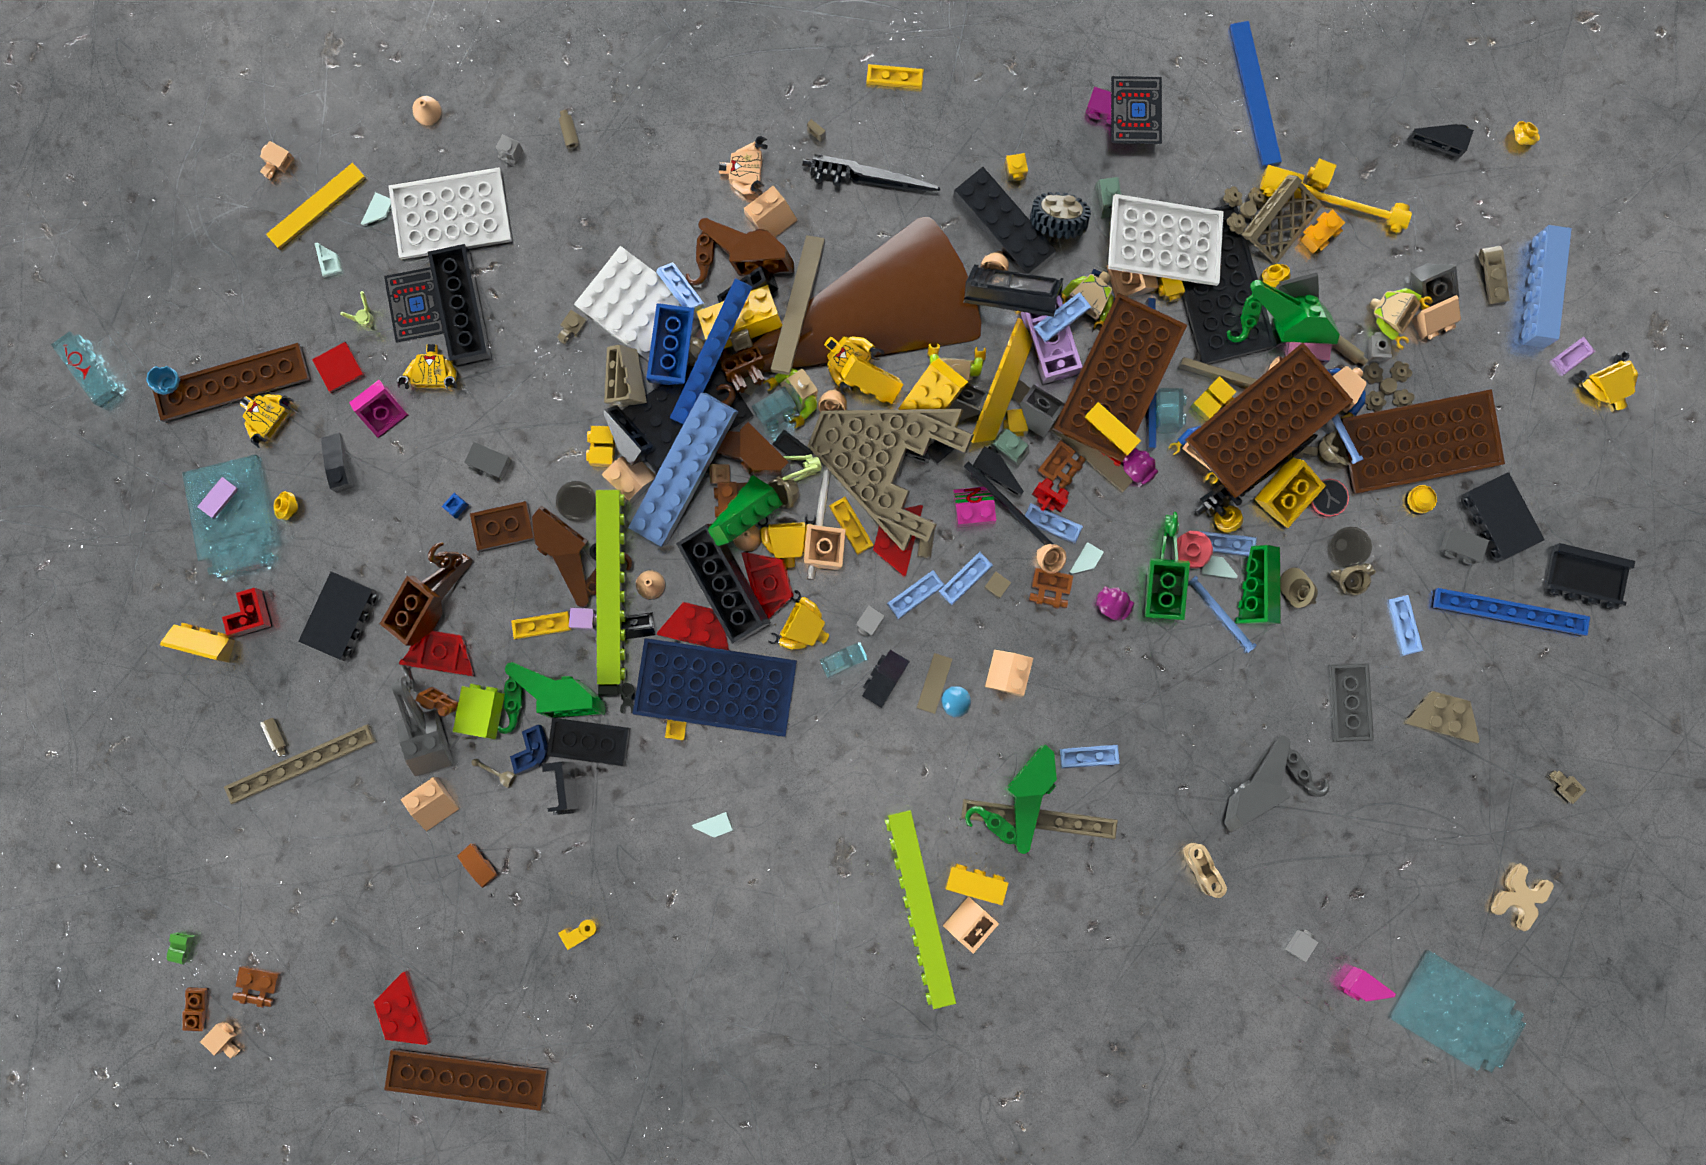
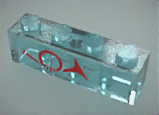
M69 331L52 343L51 346L91 401L102 408L120 395L117 391L118 386L111 378L109 379L106 376L107 370L103 365L95 361L97 357L92 350H87L84 345L86 343L79 334L75 335Z

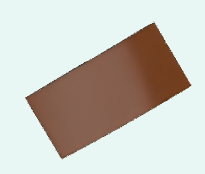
M469 844L457 855L468 873L482 888L497 876L490 862L483 858L475 844Z
M188 987L185 990V1010L182 1012L183 1031H203L208 988Z

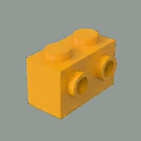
M1333 209L1328 214L1326 212L1322 213L1316 219L1318 223L1315 226L1311 224L1303 232L1305 235L1300 241L1312 254L1318 249L1322 251L1329 245L1330 242L1328 240L1332 236L1336 238L1343 231L1341 227L1345 222Z

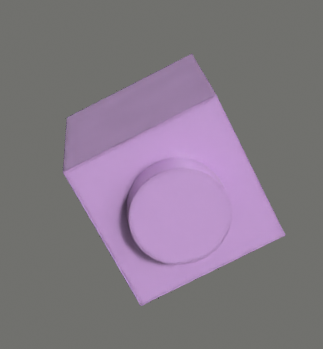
M570 608L569 627L571 629L595 630L597 614L594 609Z

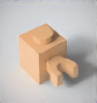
M269 141L261 150L260 157L266 165L260 172L264 174V177L271 180L276 169L285 173L294 157L289 151Z
M221 1022L216 1024L200 1041L213 1055L224 1051L231 1059L240 1052L231 1043L237 1035L233 1032L234 1028L228 1023Z

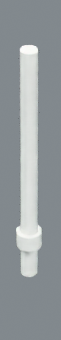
M826 466L823 469L816 526H823L831 471ZM809 565L807 579H815L816 567Z

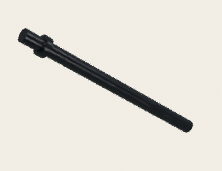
M969 461L963 466L971 473L970 476L972 478H976L1044 545L1054 544L980 472L979 468L976 469Z

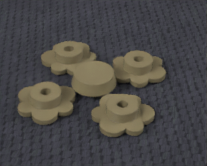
M1235 186L1225 189L1223 200L1229 203L1231 207L1235 205L1240 206L1241 214L1233 213L1226 220L1232 232L1235 231L1237 234H1242L1247 227L1244 217L1252 218L1253 220L1256 216V206L1262 208L1263 204H1266L1267 197L1263 194V190L1253 187L1247 195L1250 200L1242 203V193L1238 192Z
M1396 361L1394 367L1390 369L1392 378L1385 379L1382 376L1383 369L1379 368L1376 362L1364 367L1362 376L1364 380H1368L1370 384L1381 382V391L1377 393L1371 391L1366 396L1365 403L1368 404L1367 408L1369 410L1373 409L1376 412L1382 410L1386 404L1384 394H1393L1395 398L1393 404L1397 405V407L1413 404L1412 401L1415 398L1413 393H1408L1407 389L1396 391L1397 381L1405 382L1407 378L1412 376L1408 363L1403 364L1401 361Z

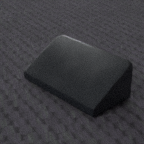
M653 612L625 616V622H622V630H625V640L655 636Z

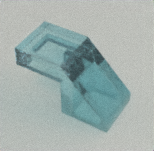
M859 642L820 659V662L827 677H830L849 667L868 660Z

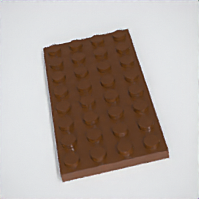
M1118 293L1053 430L1123 462L1126 454L1089 422L1085 416L1099 402L1136 435L1187 324Z
M1302 342L1185 440L1233 497L1237 498L1349 405L1353 399Z
M1492 389L1341 418L1359 456L1363 457V460L1352 464L1351 461L1353 459L1346 448L1350 461L1349 468L1354 494L1505 464Z

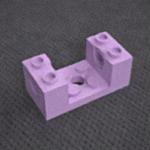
M1060 295L1057 296L1056 310L1063 305ZM1021 312L1023 323L1027 330H1030L1039 359L1037 368L1042 384L1079 374L1082 364L1070 326L1068 325L1057 334V341H1047L1045 343L1034 329V326L1047 316Z

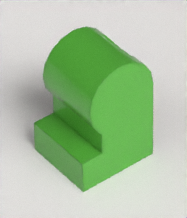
M178 932L170 934L167 961L184 965L188 959L194 936Z

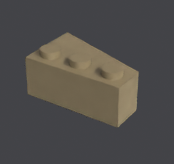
M623 345L607 347L604 403L618 405L619 407L647 403L637 349Z

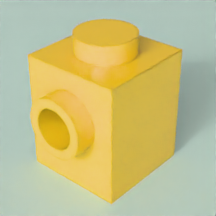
M1025 153L1006 156L1005 168L1008 181H1020L1027 177L1028 167Z
M1319 158L1314 167H1310L1307 178L1309 180L1307 185L1319 191H1325L1330 184L1337 165Z
M1158 278L1159 296L1163 297L1164 301L1170 300V302L1181 299L1185 292L1182 280Z
M1022 409L1007 410L1006 419L1003 420V428L1009 429L1019 438L1024 437V434L1028 432Z

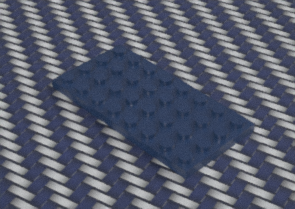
M645 638L633 715L786 737L797 660Z

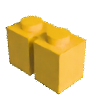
M1219 376L1190 407L1207 422L1220 411L1219 409L1223 405L1226 406L1234 399L1232 396L1236 391Z
M591 426V431L587 432V442H590L591 445L590 450L586 452V460L589 461L592 467H609L615 461L616 444L609 426Z

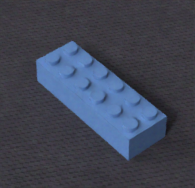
M1548 225L1534 236L1532 240L1534 252L1530 258L1532 269L1528 276V284H1530L1529 291L1526 294V302L1528 304L1523 319L1526 320L1521 334L1523 345L1546 348L1559 340L1572 228Z

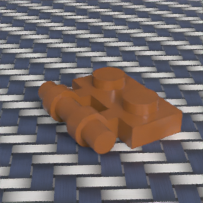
M1060 440L1037 472L1052 482L1058 477L1061 481L1057 486L1065 489L1067 485L1072 483V478L1075 474L1081 471L1086 459L1079 456L1077 460H1074L1072 456L1076 451ZM1068 463L1071 468L1065 474L1062 472V469Z
M1035 568L1032 587L1038 588L1039 591L1038 594L1030 593L1029 600L1036 601V604L1042 605V603L1053 605L1055 608H1059V606L1067 608L1068 600L1061 599L1062 594L1070 595L1073 575L1059 572L1047 573L1040 568ZM1045 590L1056 592L1055 598L1044 596Z
M434 687L418 693L415 699L425 709H438L440 716H447L456 711L458 707L457 701L448 698V694Z
M244 966L239 967L235 987H241L243 990L242 993L234 992L232 1000L239 1001L240 1004H256L257 1007L261 1008L264 1006L272 1007L273 999H268L267 995L268 993H276L280 973ZM250 991H260L259 997L250 995Z

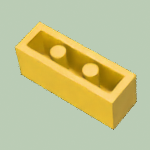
M851 354L840 373L847 385L851 387L856 385L860 387V391L867 395L870 393L875 395V398L883 403L887 401L892 404L904 385L900 378Z
M956 864L955 867L951 866L945 889L1003 906L1009 883L1004 881L1005 877L994 874L992 878L985 876V871L975 869L974 872L967 871V866Z

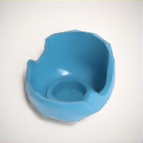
M155 366L147 373L146 381L148 386L156 393L165 395L173 393L178 388L180 378L178 373L168 366Z
M951 686L943 693L942 705L947 714L953 717H962L968 713L971 707V698L966 689L960 686Z

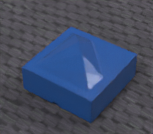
M453 493L443 504L442 508L457 519L469 504L456 493Z

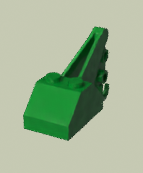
M1255 280L1250 285L1252 295L1246 299L1241 315L1242 334L1234 337L1231 335L1230 330L1227 331V337L1230 341H1244L1249 336L1252 328L1258 323L1262 306H1264L1274 317L1273 322L1282 342L1337 344L1340 337L1331 313L1317 296L1306 295L1293 298L1261 280Z
M1173 512V515H1165L1160 559L1150 558L1145 617L1185 620L1190 562L1178 560L1176 534L1179 531L1177 512ZM1167 533L1171 537L1172 560L1164 559Z
M510 662L505 666V672L509 675V679L504 685V708L509 717V725L507 728L498 726V732L502 734L512 732L517 725V718L522 709V688L537 700L536 713L550 719L605 714V702L587 685L581 683L580 680L573 679L572 676H563L561 680H553L514 662Z
M1041 745L1004 789L1014 797L1015 828L999 814L989 812L980 806H974L967 811L965 820L969 827L973 826L970 821L971 815L978 813L982 816L988 829L1003 842L1015 844L1019 853H1028L1031 849L1043 795L1045 793L1050 794L1056 787L1054 784L1057 780L1054 751L1047 745Z

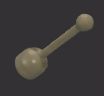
M473 759L471 762L473 766H479L497 775L500 778V783L507 788H510L516 779L514 773L506 771L501 774L480 763L478 759Z

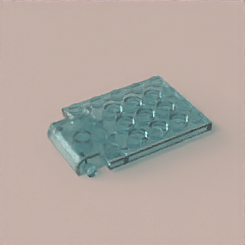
M255 454L182 472L198 561L212 559L213 567L207 568L209 575L215 574L220 579L268 567L267 561L273 560L274 555L272 552L266 553L265 545L275 543L259 456ZM223 477L239 490L216 518L213 519L197 506Z
M1429 950L1426 952L1390 1016L1391 1020L1477 1071L1484 1060L1488 1061L1485 1069L1491 1073L1495 1066L1502 1069L1526 1025L1521 1021L1524 1016L1522 1012L1517 1010L1514 1016L1510 1014L1516 1001Z

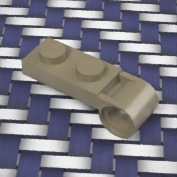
M1496 246L1480 249L1479 260L1481 265L1484 266L1488 304L1510 301L1502 247Z

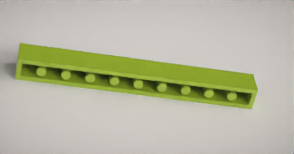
M596 490L597 684H622V680H625L626 677L625 668H622V660H625V649H622V641H625V630H622V622H625V610H622V602H625V591H622V583H625V572H621V564H625V552H621V545L625 544V534L621 533V525L625 524V515L621 514V506L625 504L624 494H621L620 490Z
M911 810L888 815V820H885L887 831L892 832L893 839H889L892 851L896 850L898 857L894 858L896 870L900 869L902 877H899L901 889L905 888L906 896L903 897L905 908H909L911 913L907 917L910 928L914 927L916 934L912 935L914 947L918 946L920 954H917L919 966L924 968V974H921L923 985H928L929 993H926L928 1005H932L933 1009L954 1005L956 1000Z

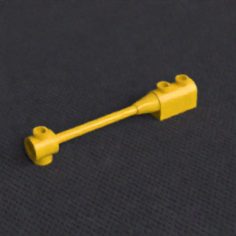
M1268 165L1264 170L1260 189L1264 190L1263 194L1265 196L1271 197L1287 175L1298 176L1302 180L1301 183L1318 200L1386 218V224L1391 226L1390 230L1392 232L1400 233L1402 229L1406 230L1409 225L1412 212L1409 211L1410 206L1407 204L1396 203L1390 211L1319 192V190L1303 183L1305 176L1303 174ZM1299 188L1294 192V199H1301V190Z

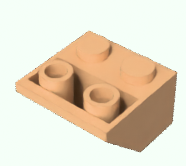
M968 896L944 923L943 927L974 954L999 923Z

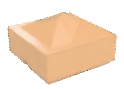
M729 464L709 465L710 484L730 482Z

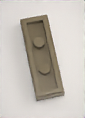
M934 653L917 709L933 714L936 713L952 658Z

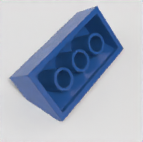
M656 304L646 376L648 383L663 385L685 383L695 308Z

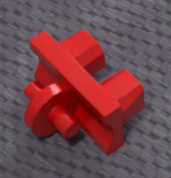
M1048 478L1042 483H1038L1032 495L1037 497V501L1043 505L1040 510L1044 511L1047 507L1052 511L1056 509L1061 512L1069 501L1067 499L1069 492L1064 488H1060L1058 493L1053 491L1051 488L1054 483Z

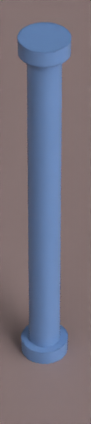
M1335 415L1332 421L1353 459L1351 461L1352 464L1363 460V457L1359 456L1339 415Z
M1193 577L1188 584L1196 589L1246 647V652L1252 651L1257 645L1255 643L1252 644L1197 580L1198 577Z

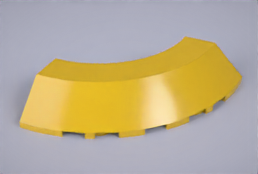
M1020 318L1016 321L975 426L972 443L996 439L1031 349L1033 340Z

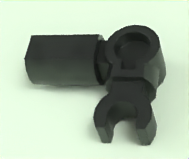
M624 683L621 686L618 684H598L599 697H618L621 694L623 704L620 707V712L624 713L625 706H630L631 713H633L634 704L632 700H634L635 693L633 684Z

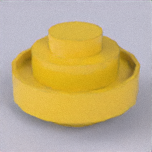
M1519 121L1514 126L1515 140L1520 145L1534 146L1540 140L1538 129L1532 123Z
M1284 264L1271 265L1262 273L1263 282L1272 287H1276L1281 281L1289 280L1291 277L1289 267Z
M1419 485L1409 492L1407 497L1408 505L1416 513H1427L1436 506L1437 495L1431 487Z
M284 491L280 493L274 501V512L278 519L288 520L298 509L295 496L290 492Z
M1223 507L1226 510L1224 516H1220L1216 512L1214 521L1216 527L1222 532L1236 531L1243 524L1244 518L1238 507Z

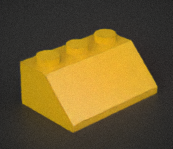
M1292 458L1254 499L1265 512L1289 528L1326 485L1304 460Z
M181 623V626L173 625L160 643L164 647L229 663L235 640L229 639L230 636L218 632V635L211 634L212 630L200 627L199 631L192 629L193 625Z

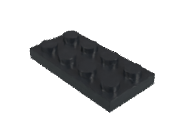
M552 718L547 756L624 766L630 728Z

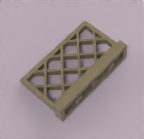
M1287 175L1241 234L1246 240H1250L1273 264L1279 262L1323 205L1301 183L1302 180L1298 176ZM1299 188L1301 190V199L1294 200V192ZM1311 200L1315 206L1311 211L1306 212V201ZM1295 202H1301V212L1294 213ZM1290 203V214L1282 215V207ZM1301 215V224L1295 226L1294 216ZM1283 217H1290V227L1283 228ZM1278 218V229L1271 230V221ZM1290 230V238L1287 241H1283V231ZM1271 232H1278V242L1271 243ZM1266 233V244H1260L1257 239L1261 234ZM1278 245V253L1274 257L1271 254V246Z

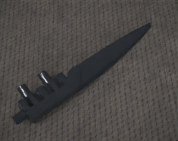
M814 154L812 160L803 158L802 166L811 167V176H814V173H816L814 179L816 183H821L823 175H827V179H831V176L834 177V186H840L841 178H843L847 183L851 179L853 183L858 184L866 183L922 191L941 190L940 187L895 172L860 165L856 161Z
M1311 435L1244 492H1249L1255 485L1289 462L1313 442L1318 435ZM1221 484L1200 498L1202 505L1196 508L1195 512L1199 516L1206 511L1212 517L1215 515L1214 511H1216L1220 516H1224L1226 510L1222 507L1223 505L1227 508L1229 506L1228 502L1232 500L1239 506L1242 500L1239 496L1234 498L1227 488Z

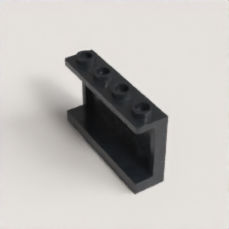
M1509 472L1462 494L1465 506L1473 514L1472 519L1482 531V538L1489 540L1488 545L1491 548V556L1497 562L1510 558L1545 540Z
M1558 543L1552 547L1544 590L1550 591L1552 595H1569V599L1580 601L1585 599L1588 600L1589 604L1600 605L1602 603L1606 604L1607 608L1619 609V607L1626 606L1627 602L1623 601L1629 570L1634 568L1635 561Z
M330 571L298 642L345 661L353 652L352 645L354 641H357L360 637V628L369 617L368 611L370 606H373L377 600V591Z
M560 761L542 764V772L555 773L558 806L547 808V812H553V815L574 813V809H579L574 763Z

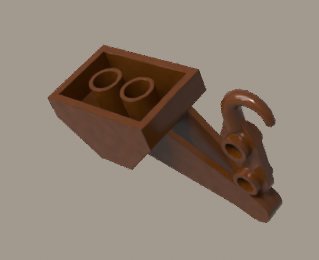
M702 218L699 221L698 226L702 233L697 238L696 262L700 269V277L693 280L690 278L689 273H687L686 279L690 284L700 285L707 279L708 270L713 262L714 242L729 254V262L739 276L748 275L760 266L772 274L794 273L792 257L786 247L769 231L756 229L746 234L708 218Z
M721 384L716 387V390L727 389L729 391V397L721 402L731 406L736 397L734 388L729 384ZM749 422L740 429V432L728 431L716 452L742 461V468L749 475L753 473L755 476H783L790 469L789 462Z
M540 506L532 516L535 545L538 546L537 550L545 556L548 554L553 557L576 605L584 607L589 602V596L596 595V568L586 580L580 552L588 540L544 506ZM625 553V560L627 561L626 570L629 571L632 567V560Z
M443 542L432 546L427 556L430 562L441 569L422 582L415 576L407 575L380 622L382 627L406 646H413L434 630L443 614L441 600L473 562L465 553L459 554L458 552L444 551L434 555L436 550L444 545Z

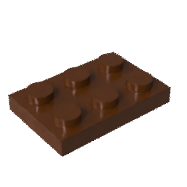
M526 501L470 513L477 551L534 539Z

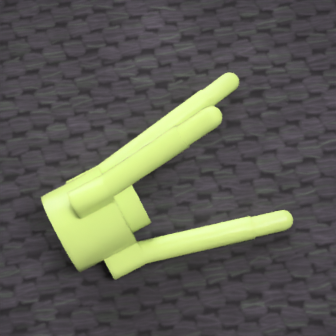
M361 291L364 309L359 310L356 316L344 312L340 314L354 322H358L361 326L371 328L373 316L369 313L370 308L366 296Z
M812 454L806 456H783L786 460H806V462H803V470L784 476L783 480L794 478L793 480L798 482L822 471L819 458H813Z

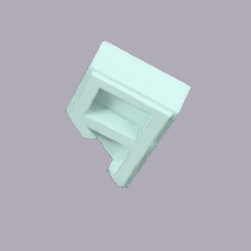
M375 192L361 224L367 226L369 223L387 218L391 209L390 198Z
M315 243L322 276L326 278L341 274L342 269L339 256L319 243Z
M1087 542L1069 573L1075 574L1094 569L1104 552Z
M1212 556L1210 561L1201 568L1202 575L1237 579L1238 576L1223 557Z
M726 812L692 825L694 829L712 837H717L733 830Z

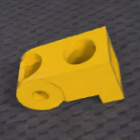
M587 919L582 921L579 927L569 932L566 928L558 934L567 950L594 935L598 926L594 920Z

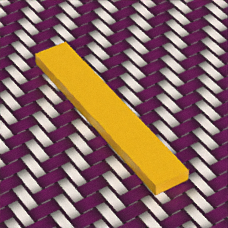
M352 162L266 235L280 250L366 179V177Z

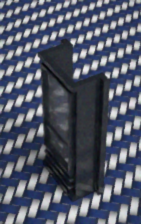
M974 264L966 281L964 303L1054 317L1057 296L1060 295L1061 298L1063 295L1064 278L1057 280L1056 278L999 269H985L984 267L979 268V265Z

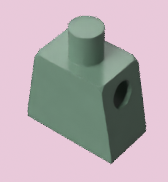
M1118 177L1100 179L1095 184L1100 218L1112 217V208L1108 207L1112 206L1115 194L1121 195Z
M1009 429L1001 430L996 439L990 444L991 447L995 448L999 454L1017 468L1030 453L1029 445Z

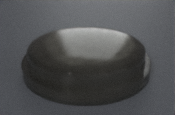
M581 481L566 483L559 489L556 495V507L559 513L568 520H583L591 515L596 506V496L593 489Z
M1345 527L1333 536L1330 549L1338 563L1349 567L1361 565L1369 558L1372 551V543L1370 537L1362 529Z

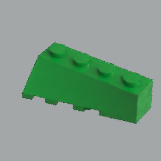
M752 475L748 483L740 489L739 494L731 500L725 511L708 528V531L717 546L729 543L783 504L774 488Z
M1271 545L1251 546L1246 568L1248 574L1246 581L1243 582L1242 589H1244L1242 600L1239 601L1238 608H1240L1239 617H1236L1235 624H1281L1280 547Z

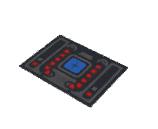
M1111 76V143L1162 144V77Z
M431 267L384 276L396 343L444 333Z

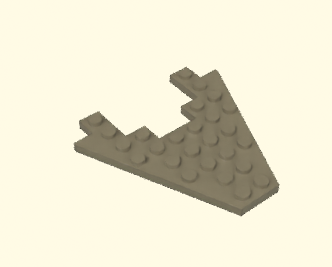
M962 409L821 411L808 447L898 547L905 551L912 535L930 542L937 525L903 509L910 491L894 484V480L907 449L925 455L931 439H935L967 453L974 434L957 427L963 413Z

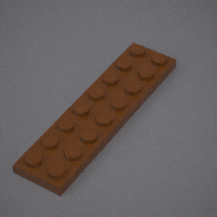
M294 343L179 376V386L173 393L162 395L153 390L160 421L165 422L238 401L246 396L252 397L310 379L299 343Z
M392 1049L389 1055L384 1090L541 1111L547 1070Z

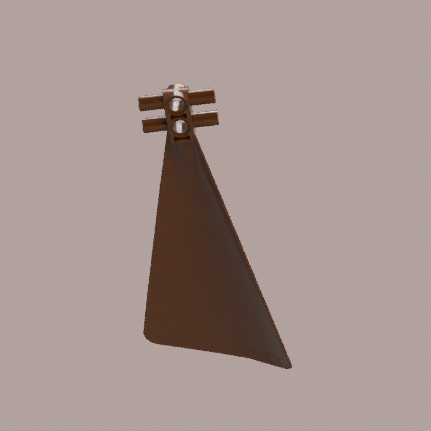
M930 217L917 218L809 301L792 368L828 363L827 355L831 351L824 344L830 337H833L838 342L844 336L847 338L852 336L865 338L875 346V349H882L884 354L928 348L930 343L932 347H936L937 344L943 346L977 340L981 336V318L978 306L976 304L964 303L965 286L968 279L964 265L948 237ZM782 327L767 332L754 342L752 347L739 350L734 355H730L727 348L723 349L719 357L721 360L720 367L724 372L725 379L733 383L737 393H744V390L747 389L743 379L748 376L751 377L755 385L758 384L760 386L765 381L761 371H771Z

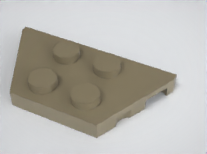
M1430 691L1425 700L1418 705L1414 713L1404 723L1473 743H1479L1480 741L1471 701L1435 691Z

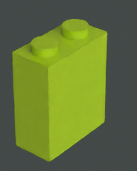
M470 684L469 687L462 686L453 732L496 739L505 694L499 693L498 688L486 687V690H482L481 685Z

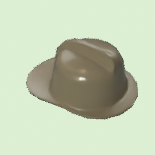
M1289 568L1283 573L1280 579V589L1294 607L1303 608L1317 603V587L1304 571L1299 568Z

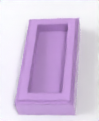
M1582 337L1552 359V361L1564 375L1596 351L1585 337Z
M222 477L197 507L215 519L239 489Z

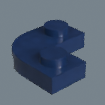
M538 724L522 731L526 750L510 756L515 775L523 774L538 767L546 758L547 742L542 725Z

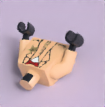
M758 136L755 142L742 147L735 153H731L730 163H719V174H729L730 184L744 195L754 193L762 195L763 193L760 190V187L765 186L760 182L762 168V151L760 148L763 150L768 148V145L763 144L767 140L765 137Z

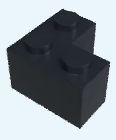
M891 649L886 656L882 654L877 663L879 666L875 665L870 674L873 678H868L863 686L866 690L862 696L882 708L910 661Z

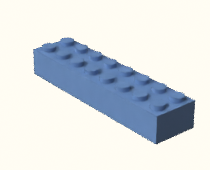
M700 393L631 521L629 529L661 547L667 545L737 416V410L707 393Z

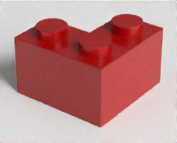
M257 588L237 592L236 596L240 612L222 617L226 635L231 637L271 627L262 590Z

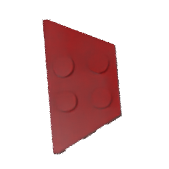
M923 505L903 509L921 517ZM879 526L873 551L902 576L906 577L916 536L912 535L907 549L903 551Z
M743 552L741 554L750 587L768 619H770L794 597L784 559Z
M683 602L657 632L658 636L703 647L729 650L726 633L711 608Z
M431 631L416 644L410 646L407 654L399 661V665L466 676L474 675L462 635Z
M407 971L402 972L373 1002L384 1038L390 1041L427 1045L430 1041Z

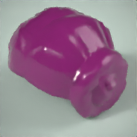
M1136 447L1128 456H1125L1122 462L1126 474L1133 481L1141 482L1143 485L1151 482L1155 475L1158 474L1155 459L1150 457L1147 451H1139Z
M1104 587L1098 594L1096 605L1099 606L1101 613L1113 620L1126 619L1132 612L1135 604L1130 600L1128 593L1118 587L1110 589Z

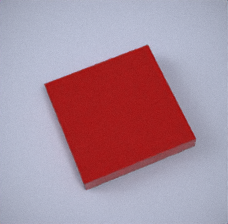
M343 342L312 359L330 393L364 376L347 342Z

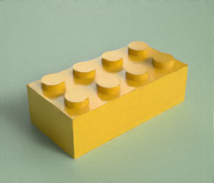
M768 285L750 291L731 334L747 328L750 338H754L782 327V322ZM724 301L697 311L705 339H707ZM730 336L727 340L724 349L733 346Z
M937 358L929 365L898 410L949 409L968 381L940 358Z

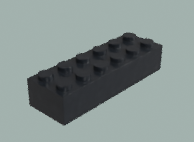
M981 167L954 189L953 197L994 245L1003 252V255L1019 273L1033 275L1054 258L1056 254L1055 248L1032 225L1029 218L984 167Z
M465 244L428 251L449 361L456 366L491 358L469 249Z
M706 524L677 542L676 545L733 644L744 640L771 622L727 544L717 546L708 531L712 524Z

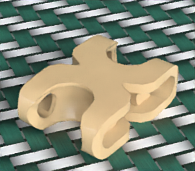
M1196 843L1187 844L1183 849V854L1191 870L1195 873L1202 891L1206 895L1215 898L1223 897L1227 891L1226 884L1219 871L1215 868L1206 847ZM1196 850H1197V852H1198V856H1197V857L1194 856V852H1195ZM1213 883H1215L1214 890L1211 887Z
M1520 863L1515 865L1506 879V885L1510 891H1501L1497 894L1491 906V911L1496 915H1502L1510 906L1515 905L1519 912L1516 926L1522 931H1527L1538 917V909L1535 903L1542 904L1546 902L1554 885L1549 880H1542L1534 889H1529L1525 882L1528 869Z

